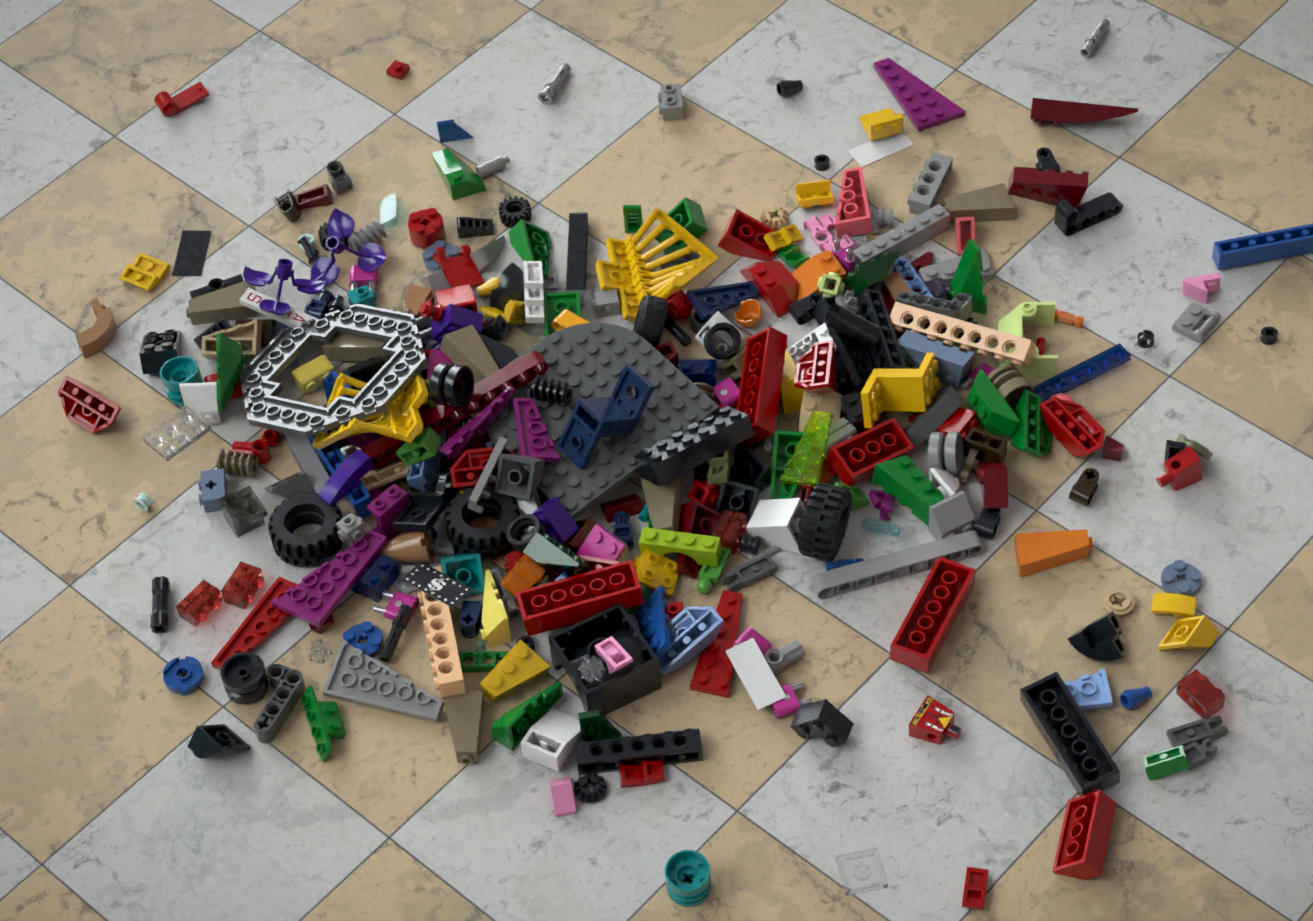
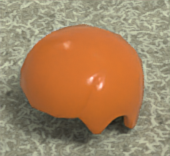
M754 299L741 302L739 311H735L737 323L743 327L756 326L763 318L760 302Z

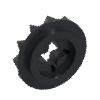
M596 772L594 775L586 773L585 776H579L577 782H574V793L582 802L595 803L606 795L607 782L603 776H598ZM588 783L592 784L593 793L587 788Z

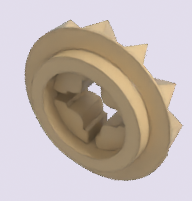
M775 206L773 208L767 207L760 216L761 223L772 229L782 228L789 220L787 210H783L782 207L776 208Z
M1111 589L1102 597L1103 610H1107L1108 613L1113 611L1117 617L1119 615L1126 616L1128 612L1133 610L1134 598L1126 590ZM1115 601L1118 603L1122 602L1121 607L1118 604L1114 605Z

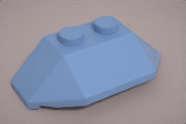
M712 606L686 607L666 624L670 631L671 647L659 660L662 675L686 666L716 639L725 621Z

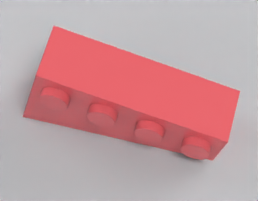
M862 167L846 169L843 173L842 190L839 197L837 219L835 221L838 239L842 238L845 234L850 237L873 232Z

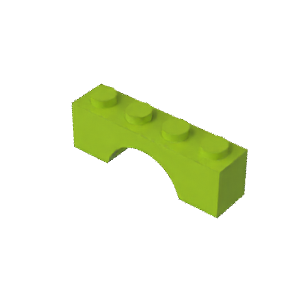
M643 527L639 539L640 555L645 549L661 556L670 552H678L690 556L698 565L718 567L722 553L720 537Z

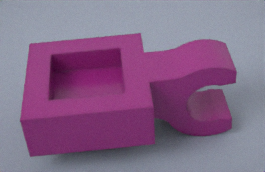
M870 490L868 497L874 508L880 509V519L889 521L888 513L894 512V502L890 495L884 491Z

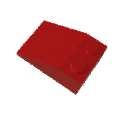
M736 209L729 218L717 246L734 255L765 262L773 261L776 251L772 252L763 237L767 233L775 232L776 230Z

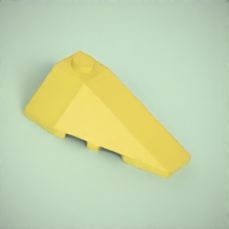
M490 569L485 572L481 620L483 629H480L482 641L487 642L488 648L512 642L508 617Z

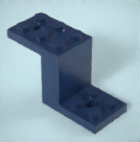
M631 364L625 365L611 396L578 400L556 447L579 469H586L601 437L633 434L655 386ZM632 387L635 391L634 396L632 395Z

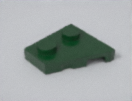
M600 710L578 713L582 742L599 741L606 738H622L621 732Z

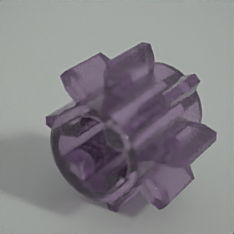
M934 278L929 282L927 288L934 297L941 291L949 292L950 286L942 278Z

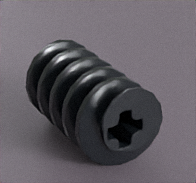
M539 375L536 376L530 389V398L541 399L543 402L548 401L557 405L562 404L565 407L570 404L573 396V389L569 388L568 382H565L563 387L562 381L558 380L555 385V380L551 379L548 383L547 377H544L541 382Z

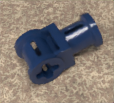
M327 289L319 291L318 298L312 299L310 304H307L304 313L319 320L326 318V309L329 302L334 298L333 293Z
M617 511L613 514V521L615 522V525H613V535L625 542L627 546L634 547L633 530L631 529V523H629L630 514L626 511Z

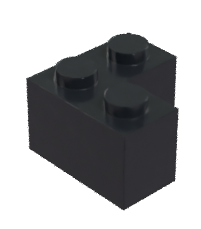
M827 699L798 707L790 727L803 739L818 735L827 745L835 747L847 742L854 723Z

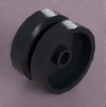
M439 363L434 368L429 383L430 397L433 402L445 406L465 407L470 402L474 391L475 380L471 368L464 365Z
M251 652L237 653L227 658L221 667L222 682L226 695L231 701L237 704L248 705L262 699L267 693L269 680L264 662L258 655Z

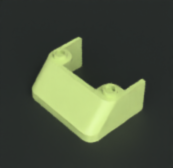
M1055 302L1021 303L999 320L998 331L1023 337L1022 325H1054ZM1012 347L1009 353H1013L1016 347ZM1036 347L1029 367L1025 365L1016 367L1024 378H1056L1058 355H1039V350ZM999 361V366L1011 364V361Z

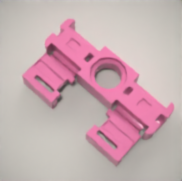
M831 213L820 218L812 216L811 220L808 221L806 219L803 221L804 229L808 228L810 230L812 240L820 251L824 249L825 251L831 250L832 252V247L834 246V238L828 231L830 226L836 228V219ZM847 234L839 239L842 248L845 250L849 248L853 251L855 250V245ZM822 236L827 237L824 241L818 240Z

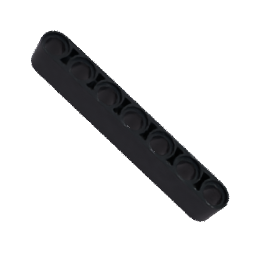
M587 212L569 213L566 292L580 291L581 307H585Z

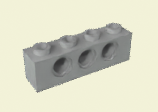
M932 153L930 159L926 160L924 171L921 170L919 181L914 184L913 194H910L907 200L909 213L920 215L936 205L952 172L953 157Z

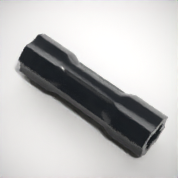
M162 576L155 577L152 580L153 599L150 628L156 634L166 633L169 628L168 596L170 594L169 578Z

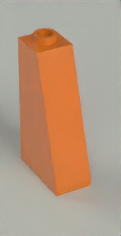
M1087 529L1015 534V551L1019 577H1025L1089 557V549L1093 548L1092 537H1088Z

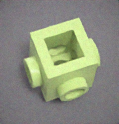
M829 271V274L823 273V276L819 278L817 288H819L820 293H823L822 297H837L839 293H843L845 283H842L843 279L839 277L840 274ZM830 283L835 284V288L832 290L828 288Z

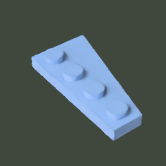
M1105 668L1098 670V673L1080 676L1078 680L1064 682L1081 710L1113 706Z

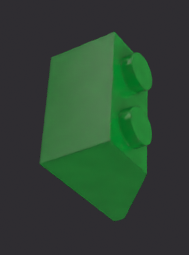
M686 197L668 213L671 218L697 239L708 230L701 205Z

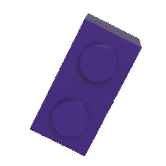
M558 497L545 501L532 513L544 525L546 534L561 543L565 542L579 529Z

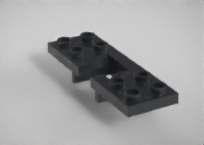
M445 458L434 473H425V490L433 492L436 490V492H410L408 494L410 502L392 523L394 530L425 532L430 529L446 509L449 502L460 491L459 489L452 488L450 468L455 463Z

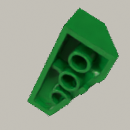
M448 148L431 153L452 200L486 191L481 177Z
M521 219L508 232L510 243L523 261H542L543 277L547 278L549 272L548 259L551 255L549 250L552 247L549 232Z
M969 239L951 281L949 294L952 300L960 293L970 294L972 296L973 312L984 315L987 314V295H983L982 287L985 286V281L980 272L983 270L981 250L973 239Z
M217 333V405L219 413H223L240 379L239 374L243 371L244 364L247 363L246 352L243 353L241 344L221 333Z
M775 430L770 499L793 498L812 454L814 433Z
M557 682L504 713L500 719L495 720L491 727L493 740L513 751L523 740L529 729L544 717L563 696L562 683Z

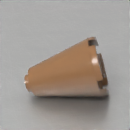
M430 529L425 532L409 531L389 540L380 551V558L384 559L387 563H434L435 555L431 545L434 542Z

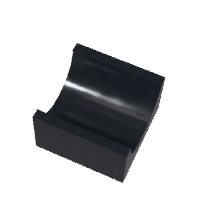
M621 603L548 636L552 665L555 670L563 667L580 696L585 712L600 710L605 716L662 688L659 659ZM612 636L633 658V662L609 674L607 664L596 652L595 645Z

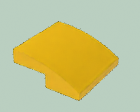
M139 253L134 263L126 266L119 279L146 291H151L165 277L171 267L168 263Z

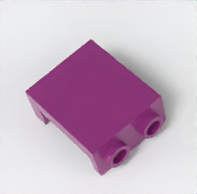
M396 484L391 485L367 505V510L374 514L377 526L373 531L386 536L388 541L403 531L394 530L392 523L409 503L408 493Z

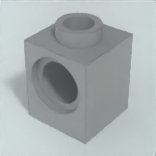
M616 289L595 292V300H592L593 310L598 312V317L620 314Z

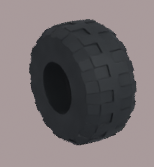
M647 295L642 297L639 304L633 332L643 337L653 347L658 346L661 340L668 303L663 298Z

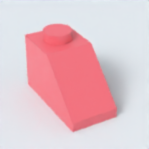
M955 217L957 254H963L969 239H973L975 242L974 217Z

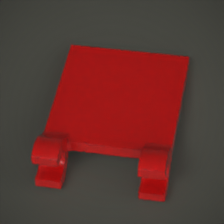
M462 245L463 252H459V256L446 257L445 249L443 247H436L437 254H433V258L436 262H439L451 288L470 284L471 287L484 284L476 265L470 257L471 248L469 245Z

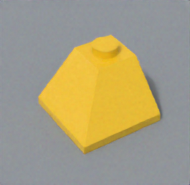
M1206 615L1177 619L1157 648L1159 650L1209 648L1214 644L1219 632Z

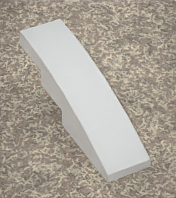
M524 261L525 323H544L542 261Z

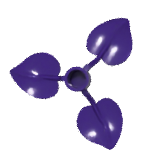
M334 208L328 222L327 233L329 238L326 240V247L330 250L329 254L332 261L328 257L317 259L312 266L310 280L326 281V285L333 283L340 273L339 267L334 264L336 262L334 254H340L344 250L360 256L357 261L358 266L366 272L378 269L386 261V253L378 244L371 242L362 245L361 253L346 247L342 241L344 237H348L353 233L355 222L351 216Z
M279 259L278 266L275 267L272 275L250 269L247 266L244 267L243 271L244 280L248 284L263 287L266 284L270 285L273 283L275 276H278L280 283L276 301L265 299L260 301L259 304L261 310L276 315H286L290 311L289 304L279 302L283 281L291 277L292 285L297 287L298 291L307 294L319 293L326 285V281L295 279L294 270H292L293 262L289 259Z

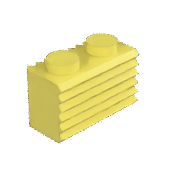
M323 354L291 371L294 383L306 395L323 386L322 380L335 370Z

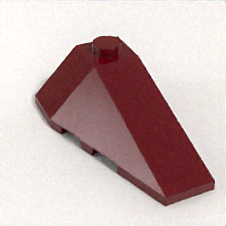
M696 500L682 504L679 532L719 537L725 515ZM677 552L678 572L691 579H695L703 565H698L690 556Z

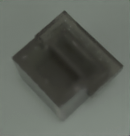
M250 486L219 498L224 518L237 538L265 525L264 517L268 516L267 511Z

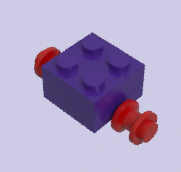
M426 300L420 306V313L423 318L431 316V339L440 343L444 335L473 325L477 333L481 334L482 326L488 320L486 319L483 322L481 313L451 303L444 310L442 304L437 303L434 306L430 300Z

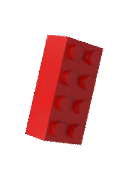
M893 417L831 447L826 459L843 484L854 486L871 478L876 464L904 455H908L910 458L915 446Z

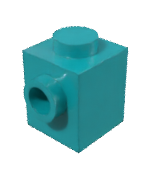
M367 285L347 292L350 306L361 304L376 307L375 301L377 297L373 290L370 291Z

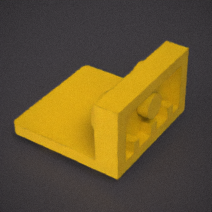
M509 300L504 311L493 307H479V310L484 312L483 315L488 318L501 314L508 324L513 326L526 324L524 301Z

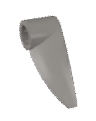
M504 236L470 254L478 271L491 264L498 257L505 241Z

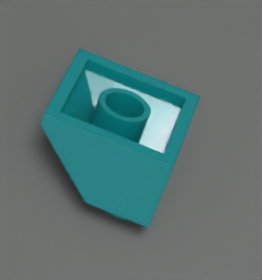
M480 553L440 557L444 574L473 589L468 595L484 593L485 582Z

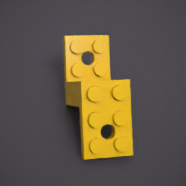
M926 353L919 369H873L861 392L864 428H872L875 421H878V415L882 411L926 412L928 406L931 405L932 397L936 394V389L940 385L939 377H936L938 361L935 360L934 353Z

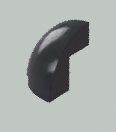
M512 262L498 277L500 280L498 287L492 289L490 307L504 311L509 300L524 301V272Z
M1113 611L1096 619L1068 638L1070 644L1078 652L1098 661L1116 660L1123 657L1125 652V644L1119 638L1122 630Z

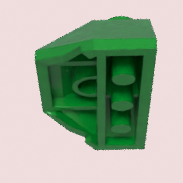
M979 370L967 398L970 410L976 411L979 424L985 432L998 437L1014 435L1020 423L1019 418L985 372Z
M1025 389L1014 410L1020 423L1015 434L1011 435V445L1036 457L1045 456L1052 452V433L1049 431L1040 409L1043 399L1041 396Z

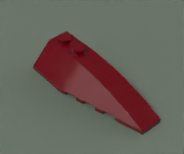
M1032 98L1030 119H1034L1033 123L1044 124V120L1051 121V125H1061L1062 122H1093L1138 112V108Z

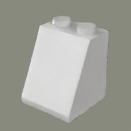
M800 498L759 500L747 524V531L752 537L760 536L761 544L768 546L776 545L783 550L801 554L798 550V539L801 521L806 508Z

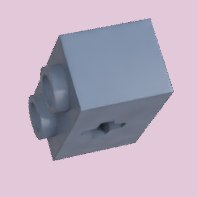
M224 468L201 471V479L198 480L199 490L202 491V494H199L200 506H204L205 513L228 510L227 478Z

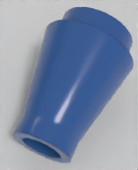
M1148 686L1124 690L1120 695L1121 704L1125 709L1133 710L1151 698L1152 691Z

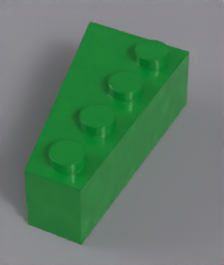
M904 455L875 465L871 482L875 485H881L885 493L895 496L899 504L909 507L913 515L929 526V507L945 498L909 456Z

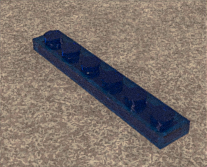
M1119 343L1034 386V393L1041 396L1043 402H1045L1055 394L1066 393L1131 360V354Z

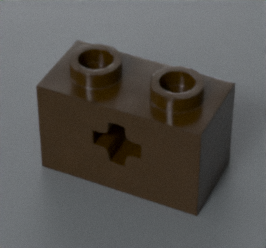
M972 427L964 440V456H968L970 449L978 451L976 459L983 463L1003 462L1007 455L1008 440Z

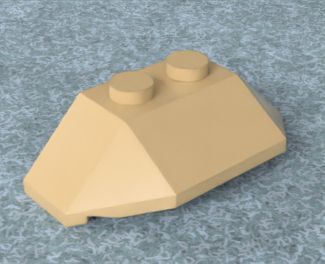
M804 390L799 418V432L816 434L840 420L842 410L841 396L843 395L837 391L815 394Z

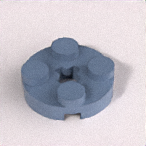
M443 240L435 241L422 254L426 269L431 272L442 269L439 262H436L433 258V254H437L436 247H443L446 257L459 256L457 248L450 243H444Z
M1176 560L1174 563L1166 566L1161 573L1162 589L1165 593L1193 597L1200 590L1202 574L1193 565L1182 560ZM1178 578H1183L1186 582L1181 581L1179 583L1177 582Z

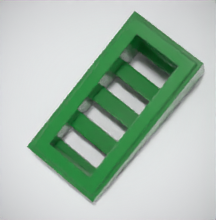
M623 205L625 233H637L643 225L641 205Z

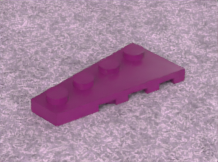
M514 398L513 409L520 455L543 459L545 462H559L560 456L558 452L556 453L554 443L547 434L548 430L541 421V415L533 398Z

